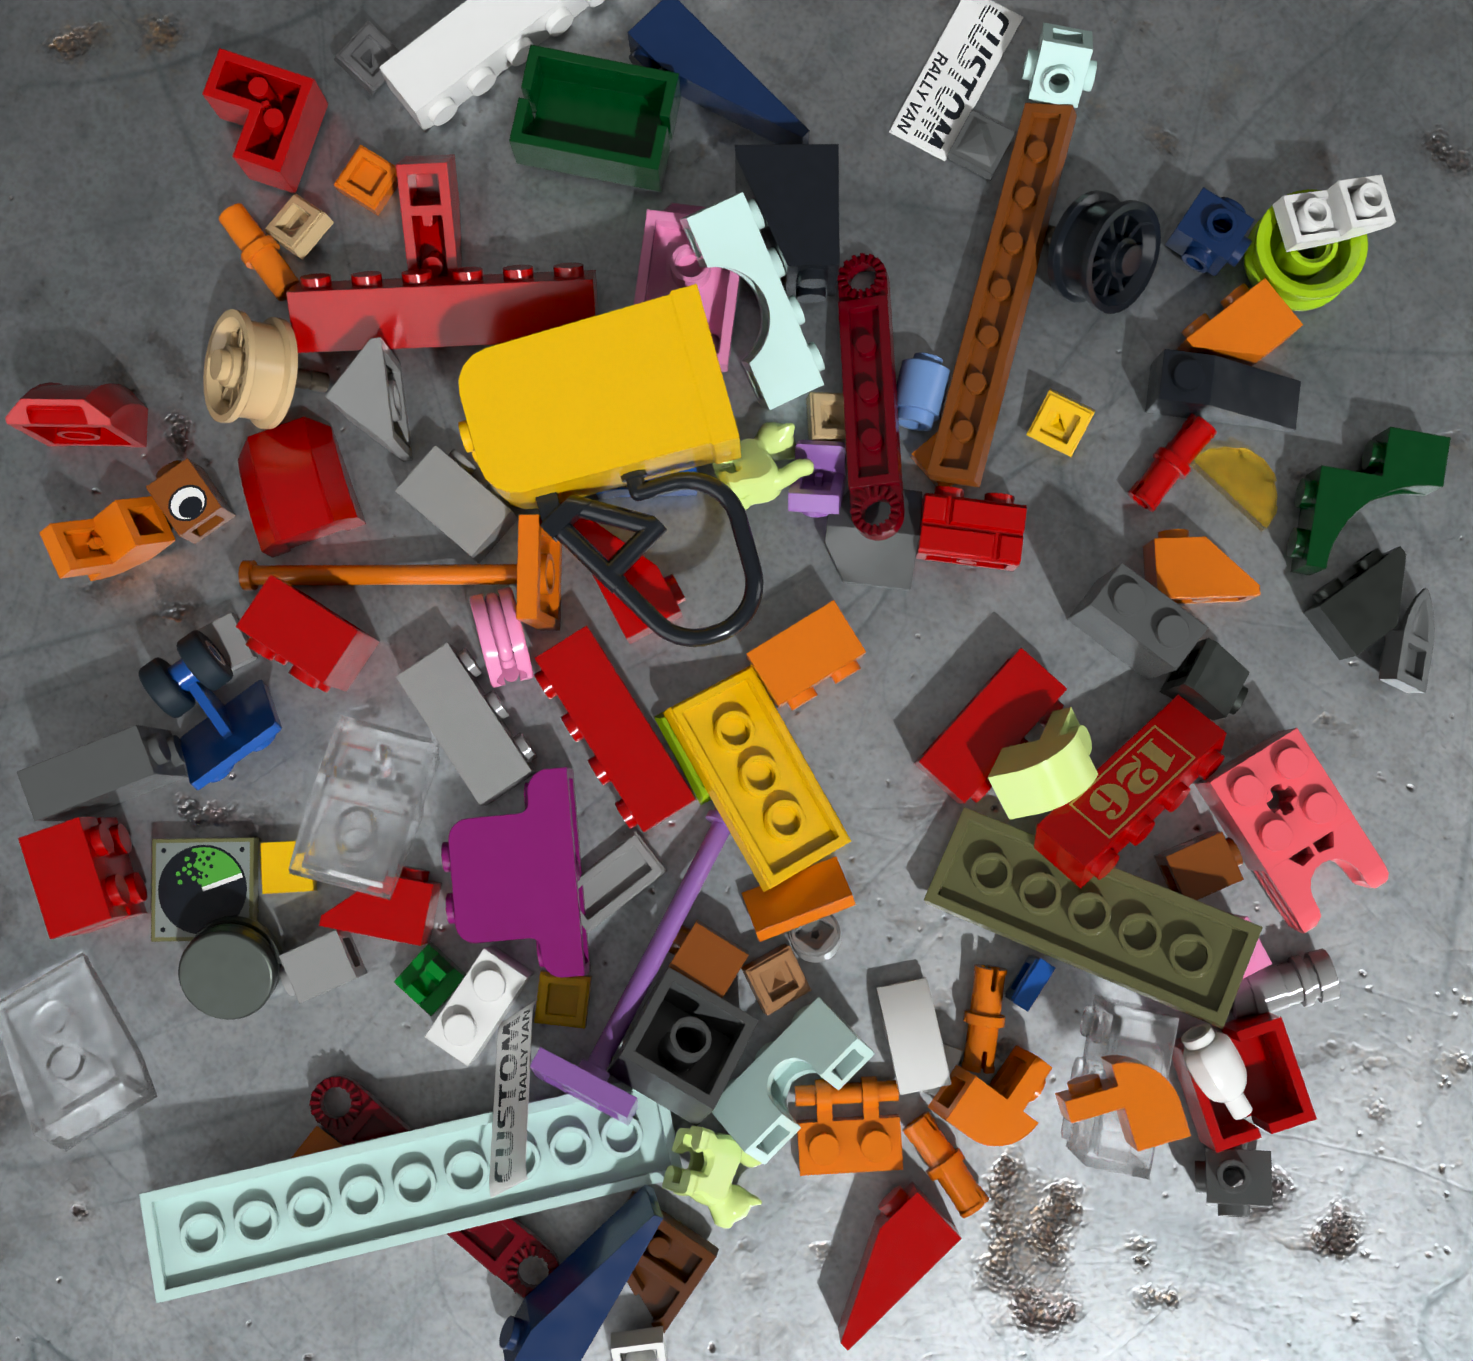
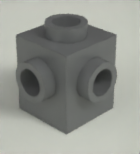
M1248 1142L1218 1153L1210 1148H1205V1161L1195 1160V1193H1206V1205L1217 1206L1218 1216L1251 1217L1250 1207L1272 1208L1271 1151L1248 1150ZM1228 1170L1239 1172L1243 1183L1238 1187L1227 1185L1223 1179L1224 1172Z

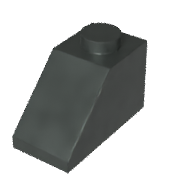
M1206 638L1196 643L1177 670L1169 672L1159 692L1172 699L1177 695L1181 696L1211 720L1226 718L1229 713L1234 715L1242 706L1248 694V688L1243 685L1250 672L1218 642Z

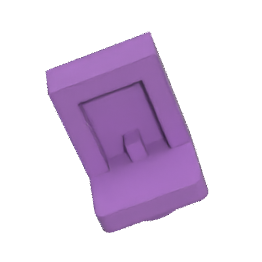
M798 440L795 446V460L810 459L814 464V472L799 478L790 485L788 511L802 512L806 516L816 518L829 514H839L845 491L846 444L835 441Z

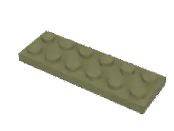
M966 807L963 808L925 895L924 901L926 904L1223 1029L1262 931V926L1115 867L1101 880L1094 876L1080 889L1034 849L1035 835Z

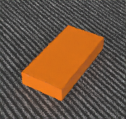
M836 856L803 869L765 892L758 886L741 893L760 942L856 905Z

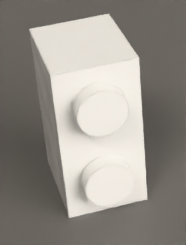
M493 944L484 948L425 1035V1038L469 1066L478 1058L534 972Z

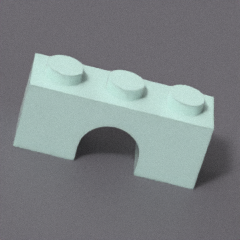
M818 997L812 1004L802 1007L794 1015L791 1025L775 1041L765 1044L757 1052L755 1061L739 1077L728 1081L712 1114L745 1153L765 1165L801 1129V1126L790 1115L787 1108V1094L794 1081L805 1074L817 1073L839 1091L875 1053L836 1011Z

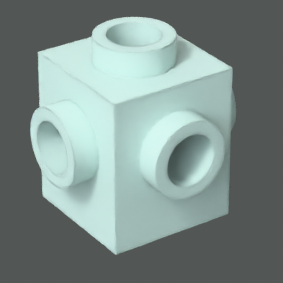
M1043 22L1037 50L1028 48L1023 65L1021 79L1029 81L1028 99L1036 100L1040 104L1073 105L1074 108H1078L1082 91L1090 92L1097 69V61L1090 60L1093 52L1092 31Z

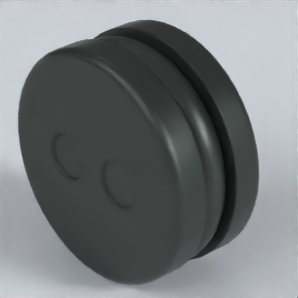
M242 916L221 917L202 927L184 950L178 967L179 983L189 1002L201 1012L218 1019H241L257 1012L269 1000L280 981L279 968L283 965L279 955H282L283 952L274 934L261 923Z

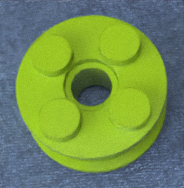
M1306 189V190L1295 191V192L1289 193V194H1287V195L1299 194V193H1307V192H1314V191H1322V190ZM1271 206L1254 225L1247 237L1252 242L1244 253V267L1253 287L1266 278L1292 311L1313 310L1332 301L1358 277L1367 258V234L1312 247L1314 259H1307L1298 250L1286 252L1274 209Z

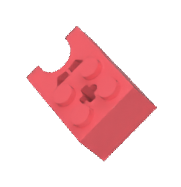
M1298 728L1276 732L1218 768L1208 779L1204 780L1202 778L1194 783L1226 835L1231 837L1236 843L1247 868L1253 871L1279 914L1288 926L1304 934L1316 927L1321 918L1320 910L1311 892V878L1315 869L1328 860L1334 862L1355 885L1376 889L1387 882L1389 872L1384 862ZM1271 791H1276L1278 794L1279 804L1277 809H1270L1267 804L1273 798Z

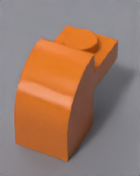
M152 496L115 500L92 519L50 523L39 532L60 579L88 575L90 581L123 573L152 559L176 541L164 513Z
M1016 1045L989 1085L974 1074L956 1065L950 1073L952 1085L942 1086L928 1105V1108L980 1144L987 1146L1010 1145L1026 1137L1037 1126L1038 1122L1026 1114L1024 1109L1029 1102L1034 1101L1041 1094L1045 1087V1078L1053 1067L1037 1055Z
M1108 1055L1101 1057L1106 1079L1100 1080L1099 1074L1080 1076L1067 1082L1068 1090L1055 1093L1061 1115L1070 1123L1117 1111L1125 1141L1136 1151H1142L1191 1136L1180 1098L1172 1084L1161 1073L1143 1062L1128 1056Z

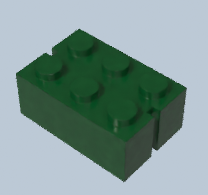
M530 44L521 85L524 98H518L509 139L517 164L661 192L670 153L669 140L673 139L681 101L679 73Z

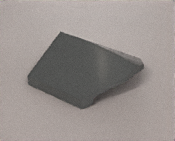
M903 489L904 522L895 535L880 541L867 539L859 533L852 522L850 514V490L846 492L842 499L839 514L828 515L825 544L837 567L842 582L910 591L920 536L922 491ZM885 502L873 503L865 512V522L871 525L876 524L877 526L881 522L885 523L884 520L889 519L888 515L891 513V506Z

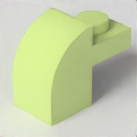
M1072 707L1053 711L1039 740L1002 748L988 779L1009 820L1036 815L1061 807L1086 791L1097 778L1098 772L1089 756L1092 751L1090 734L1084 725L1079 724Z

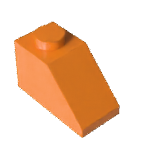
M1169 529L1159 531L1158 538H1154L1143 546L1145 580L1177 604L1247 602L1260 596V585L1206 536L1189 537L1188 529Z

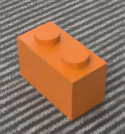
M833 600L746 653V659L752 665L777 709L788 703L793 711L818 696L814 687L831 677L834 683L837 684L860 670L861 667L857 660L862 658L866 651Z

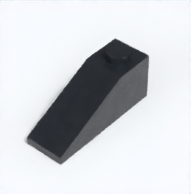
M1164 349L1150 365L1145 413L1188 418L1190 414H1194L1196 417L1199 416L1206 421L1293 432L1296 430L1301 381L1216 355Z

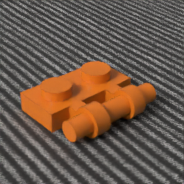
M877 1076L861 1077V1082L846 1083L839 1091L824 1079H815V1085L795 1086L796 1107L816 1106L817 1119L796 1120L801 1126V1129L797 1132L800 1176L903 1170L899 1114L879 1115V1102L899 1101L896 1080L877 1081ZM862 1103L863 1116L833 1118V1104Z

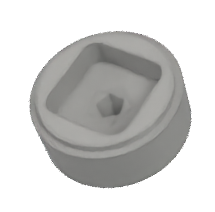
M832 914L789 931L790 942L794 952L801 959L808 962L818 963L830 959L836 954L841 944L840 926Z

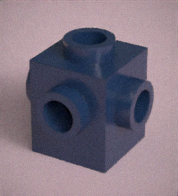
M1203 187L1165 245L1180 254L1183 262L1191 269L1200 273L1208 272L1216 276L1226 263L1235 267L1252 242L1245 234L1255 219L1247 215L1243 206L1237 201L1228 197L1220 198Z

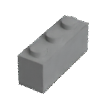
M446 643L395 677L478 804L487 806L537 773L531 761L537 758V755L521 732L513 736L503 721L510 714L496 692L492 690L486 694L475 677L482 674V671L469 651L464 648L458 652L454 646Z

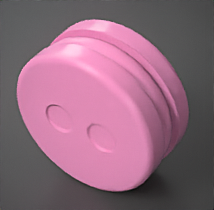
M510 587L498 589L499 596L494 592L488 593L485 596V601L483 593L470 597V605L489 680L494 688L506 685L505 680L514 682L518 679V676L520 681L531 679L534 676L521 621L516 619V601L513 590Z

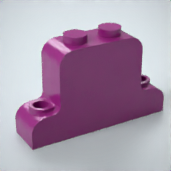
M568 767L544 769L534 774L530 782L524 783V812L462 819L451 828L448 842H443L441 848L443 869L446 873L451 872L453 893H447L446 915L449 924H455L458 934L467 942L485 943L532 938L536 940L540 967H545L550 974L556 977L585 976L591 972L588 933L581 924L580 914L581 910L584 916H586L584 887L582 885L578 888V881H580L582 873L574 772L572 768Z

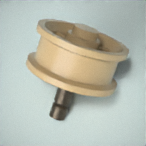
M229 309L216 322L207 346L203 375L206 406L209 414L215 421L232 423L239 417L250 419L258 428L273 429L284 419L290 407L295 388L324 393L328 390L330 384L328 373L298 368L296 337L287 320L270 317L262 323L250 320L249 316L243 311Z

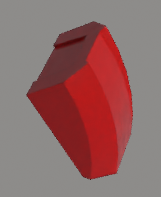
M53 382L39 384L22 396L5 417L8 425L47 446L147 447L148 408L129 388L121 384L108 383L100 386L63 385Z
M304 416L247 437L238 458V466L250 517L263 553L274 558L290 552L291 548L341 530L349 531L366 524L331 426Z

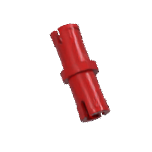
M1190 414L1172 440L1165 447H1159L1153 454L1155 460L1139 481L1127 492L1129 497L1142 508L1154 512L1177 480H1184L1191 472L1189 465L1217 434L1215 428L1205 419Z

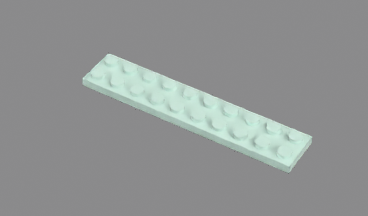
M621 1081L611 1084L637 1097L638 1108L629 1126L569 1094L530 1102L528 1105L526 1172L528 1179L492 1198L489 1189L493 1111L141 1193L139 1198L156 1303L663 1182L668 1166L673 1165L682 1168L679 1153L672 1151L675 1131L670 1110Z

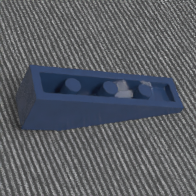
M661 0L627 32L631 63L633 65L679 73L682 97L775 144H809L810 130L679 0Z
M644 1185L525 1297L515 1316L511 1315L506 1319L499 1338L500 1348H503L505 1361L582 1360L663 1220L654 1188Z

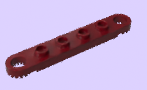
M860 253V256L856 257V255L851 256L852 259L843 262L844 266L840 267L837 279L848 487L850 490V514L853 524L865 538L880 541L895 535L901 528L905 517L890 280L884 263L878 257L876 258L870 253L869 255ZM871 271L876 274L874 284L870 285V289L868 287L865 288V291L859 289V291L855 288L852 289L851 282L858 273ZM876 502L888 503L891 506V513L888 515L889 519L884 520L885 523L881 522L877 526L876 524L871 525L865 522L864 515L870 505Z
M334 1075L321 1081L311 1094L309 1106L316 1122L320 1123L344 1146L413 1130L361 1084L349 1076ZM340 1087L350 1094L349 1096L352 1100L351 1107L344 1116H333L325 1109L324 1096L330 1088ZM516 1217L447 1233L465 1251L524 1299L539 1285L528 1284L521 1278L519 1265L525 1258H529V1256L542 1258L547 1263L548 1275L560 1265L554 1250Z

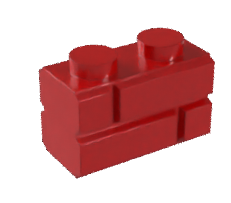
M949 486L935 487L934 494H924L921 506L920 536L916 559L1014 571L1020 566L1027 505L1014 504L1015 497L1004 493L984 494V500L964 498L965 491L963 489Z

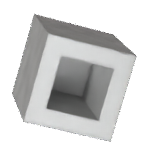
M332 931L279 955L283 965L279 968L281 982L290 996L296 995L299 1004L367 974L351 933L347 931Z

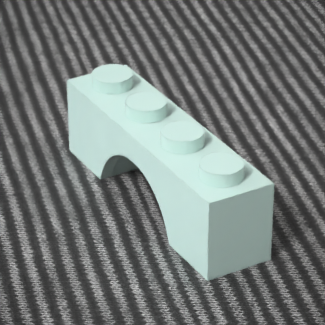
M743 192L736 193L679 219L699 266L724 268L736 273L750 285L758 299L761 311L759 334L753 347L741 362L760 406L771 410L824 385L819 373L825 369L822 356L815 343L810 342L807 344L799 326L805 323L803 311L794 295L787 297L780 281V278L785 276V270L775 248H766L759 231L765 228V223L755 200L750 199L747 201Z

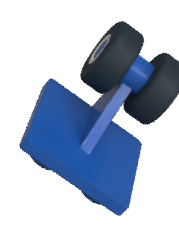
M193 630L177 642L176 647L181 659L170 665L162 658H154L139 669L138 676L149 696L167 715L173 718L181 717L195 706L196 699L208 716L180 738L189 782L196 790H200L210 782L215 783L225 778L232 771L234 765L252 751L258 752L270 745L277 733L281 731L282 726L269 687L263 680H258L224 705L212 691H216L233 678V672L213 642L202 632Z

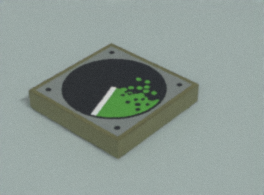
M259 837L152 839L151 942L192 941L199 930L206 924L226 916H242L258 922Z

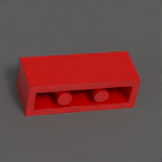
M1020 648L1013 652L914 764L958 804H965L969 798L977 803L992 788L988 776L1002 748L1029 742L1025 736L1037 722L1044 728L1052 712L1061 710L1064 707V704L1058 699L1067 688L1023 648Z

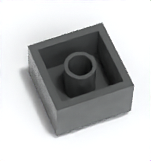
M669 967L653 987L607 1072L617 1080L698 1126L715 1109L759 1020Z

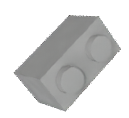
M435 445L395 491L477 563H480L518 518L509 508L511 504L490 483L485 488L471 476L476 467L455 449L447 455Z

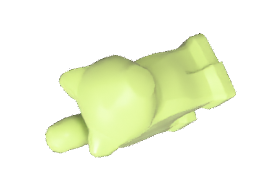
M766 422L760 427L753 439L748 438L740 441L742 458L721 464L711 463L717 479L734 491L745 510L751 505L775 499L784 488L799 478L814 472V464L810 459L794 460L781 469L774 462L795 459L796 442L793 436L795 430L793 423Z
M691 1125V1128L678 1129L672 1151L680 1154L689 1151L691 1158L687 1169L673 1165L667 1167L662 1183L664 1189L673 1191L674 1194L679 1196H690L696 1202L708 1206L714 1224L721 1228H731L735 1222L747 1216L751 1207L762 1204L761 1199L739 1185L732 1184L739 1163L749 1168L756 1167L762 1163L745 1153L731 1135Z

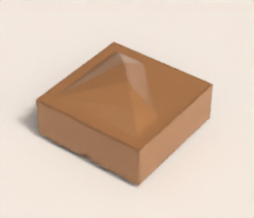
M786 943L741 967L762 1012L767 1016L786 1006L789 1002H793L812 991L791 947Z

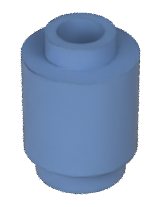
M918 352L914 354L913 359H904L902 361L896 384L899 426L917 431L932 430L933 422L940 419L951 371L942 365V358L933 354Z

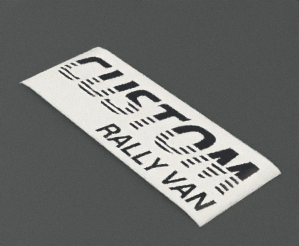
M961 0L889 133L945 161L971 110L974 109L1024 17L992 0Z
M536 1001L501 1022L498 1030L489 1176L491 1198L528 1179L526 1172L532 1019Z

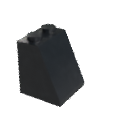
M839 144L735 145L736 193L743 192L747 201L754 199L760 209L765 228L759 231L766 248L774 247L782 261L785 276L781 277L780 281L787 297L794 295L798 302L819 303L826 300V296H835L840 267Z

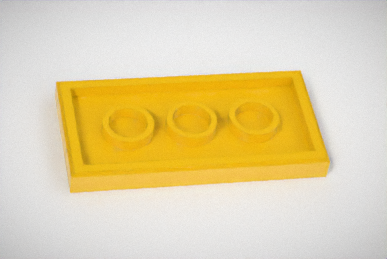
M752 665L673 705L663 712L763 892L775 887L851 842Z

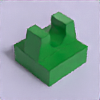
M431 942L396 978L394 983L428 1015L433 1016L453 995L466 976V973Z

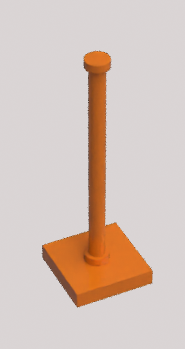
M539 514L519 515L517 564L258 565L255 560H243L239 566L238 578L243 590H256L259 585H264L270 574L290 585H517L516 619L540 631H560L562 544L559 541L555 542L541 528L542 519Z

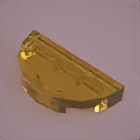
M1221 447L1208 449L1193 460L1190 466L1261 532L1267 529L1277 513L1278 506H1276L1278 494L1275 486L1276 476L1262 457L1247 448Z

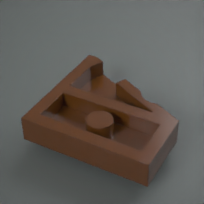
M633 1190L625 1203L637 1192ZM661 1209L663 1220L627 1283L635 1296L639 1294L653 1317L652 1326H663L665 1333L717 1257L719 1248Z

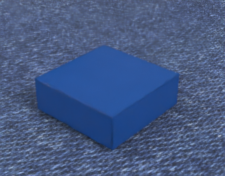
M1029 955L1004 993L1006 994L1005 997L1028 1012L1056 967L1036 955Z

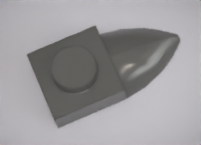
M1423 588L1415 596L1405 611L1399 629L1391 630L1386 634L1384 649L1379 659V680L1406 693H1426L1435 632L1434 612L1428 589Z

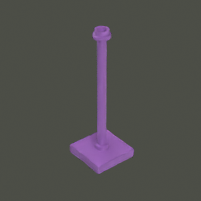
M716 807L714 810L710 809L705 818L711 823V826L588 1060L582 1059L579 1065L576 1066L540 1047L530 1065L531 1070L540 1080L628 1126L638 1108L637 1097L608 1083L607 1080L610 1073L606 1070L729 834H731Z

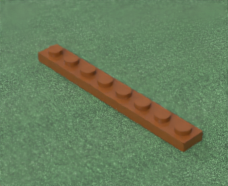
M1025 103L927 470V475L932 481L980 488L1077 118L1073 105Z

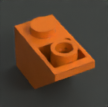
M1264 278L1251 289L1243 283L1220 302L1225 309L1214 318L1210 319L1204 313L1189 324L1181 332L1186 339L1176 350L1216 355L1254 366L1290 338L1303 324L1267 279Z

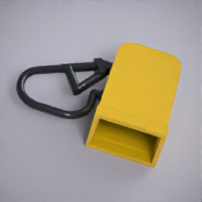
M697 284L672 290L666 296L490 346L473 354L462 367L458 379L459 394L466 420L458 422L459 432L466 452H472L473 458L476 463L478 462L485 479L507 502L522 509L539 508L542 519L541 528L555 542L559 541L611 593H614L642 622L662 639L680 646L703 647L725 641L748 625L759 608L764 580L745 508L734 491L719 479L699 472H679L710 463L721 464L742 458L740 436ZM627 485L629 494L635 501H643L680 490H696L713 497L721 504L728 515L744 571L745 590L738 608L724 621L704 628H684L667 620L624 576L639 558L667 531V528L653 515L588 499L584 496ZM582 518L636 533L608 560L573 525Z

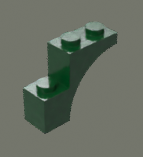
M1389 427L1374 436L1365 446L1362 456V469L1367 470V473L1321 465L1307 474L1305 478H1302L1295 494V507L1300 508L1298 527L1292 529L1287 544V556L1292 557L1290 572L1310 576L1326 569L1330 552L1340 531L1347 521L1368 502L1395 495L1426 496L1444 486L1451 437Z

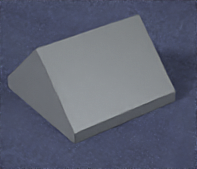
M381 337L371 338L325 397L348 421L403 462L413 461L401 364Z

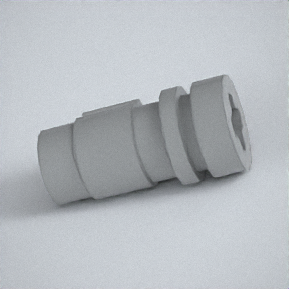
M1322 948L1306 952L1304 959L1300 955H1294L1288 958V963L1275 965L1271 961V965L1242 979L1230 1011L1234 1019H1240L1287 1009L1289 1006L1299 1003L1304 1007L1313 1006L1316 1003L1315 999H1318L1321 1003L1339 999V980L1329 954Z

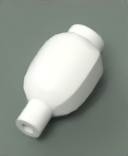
M1207 1023L1190 1028L1183 1034L1181 1040L1185 1046L1183 1059L1192 1078L1209 1099L1214 1102L1225 1103L1234 1119L1238 1120L1247 1117L1253 1110L1243 1093L1247 1084V1071L1232 1040L1226 1034L1214 1032L1210 1024Z

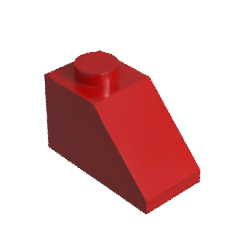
M400 865L398 874H382L321 915L319 926L417 946L430 943L442 883L429 880L430 871Z

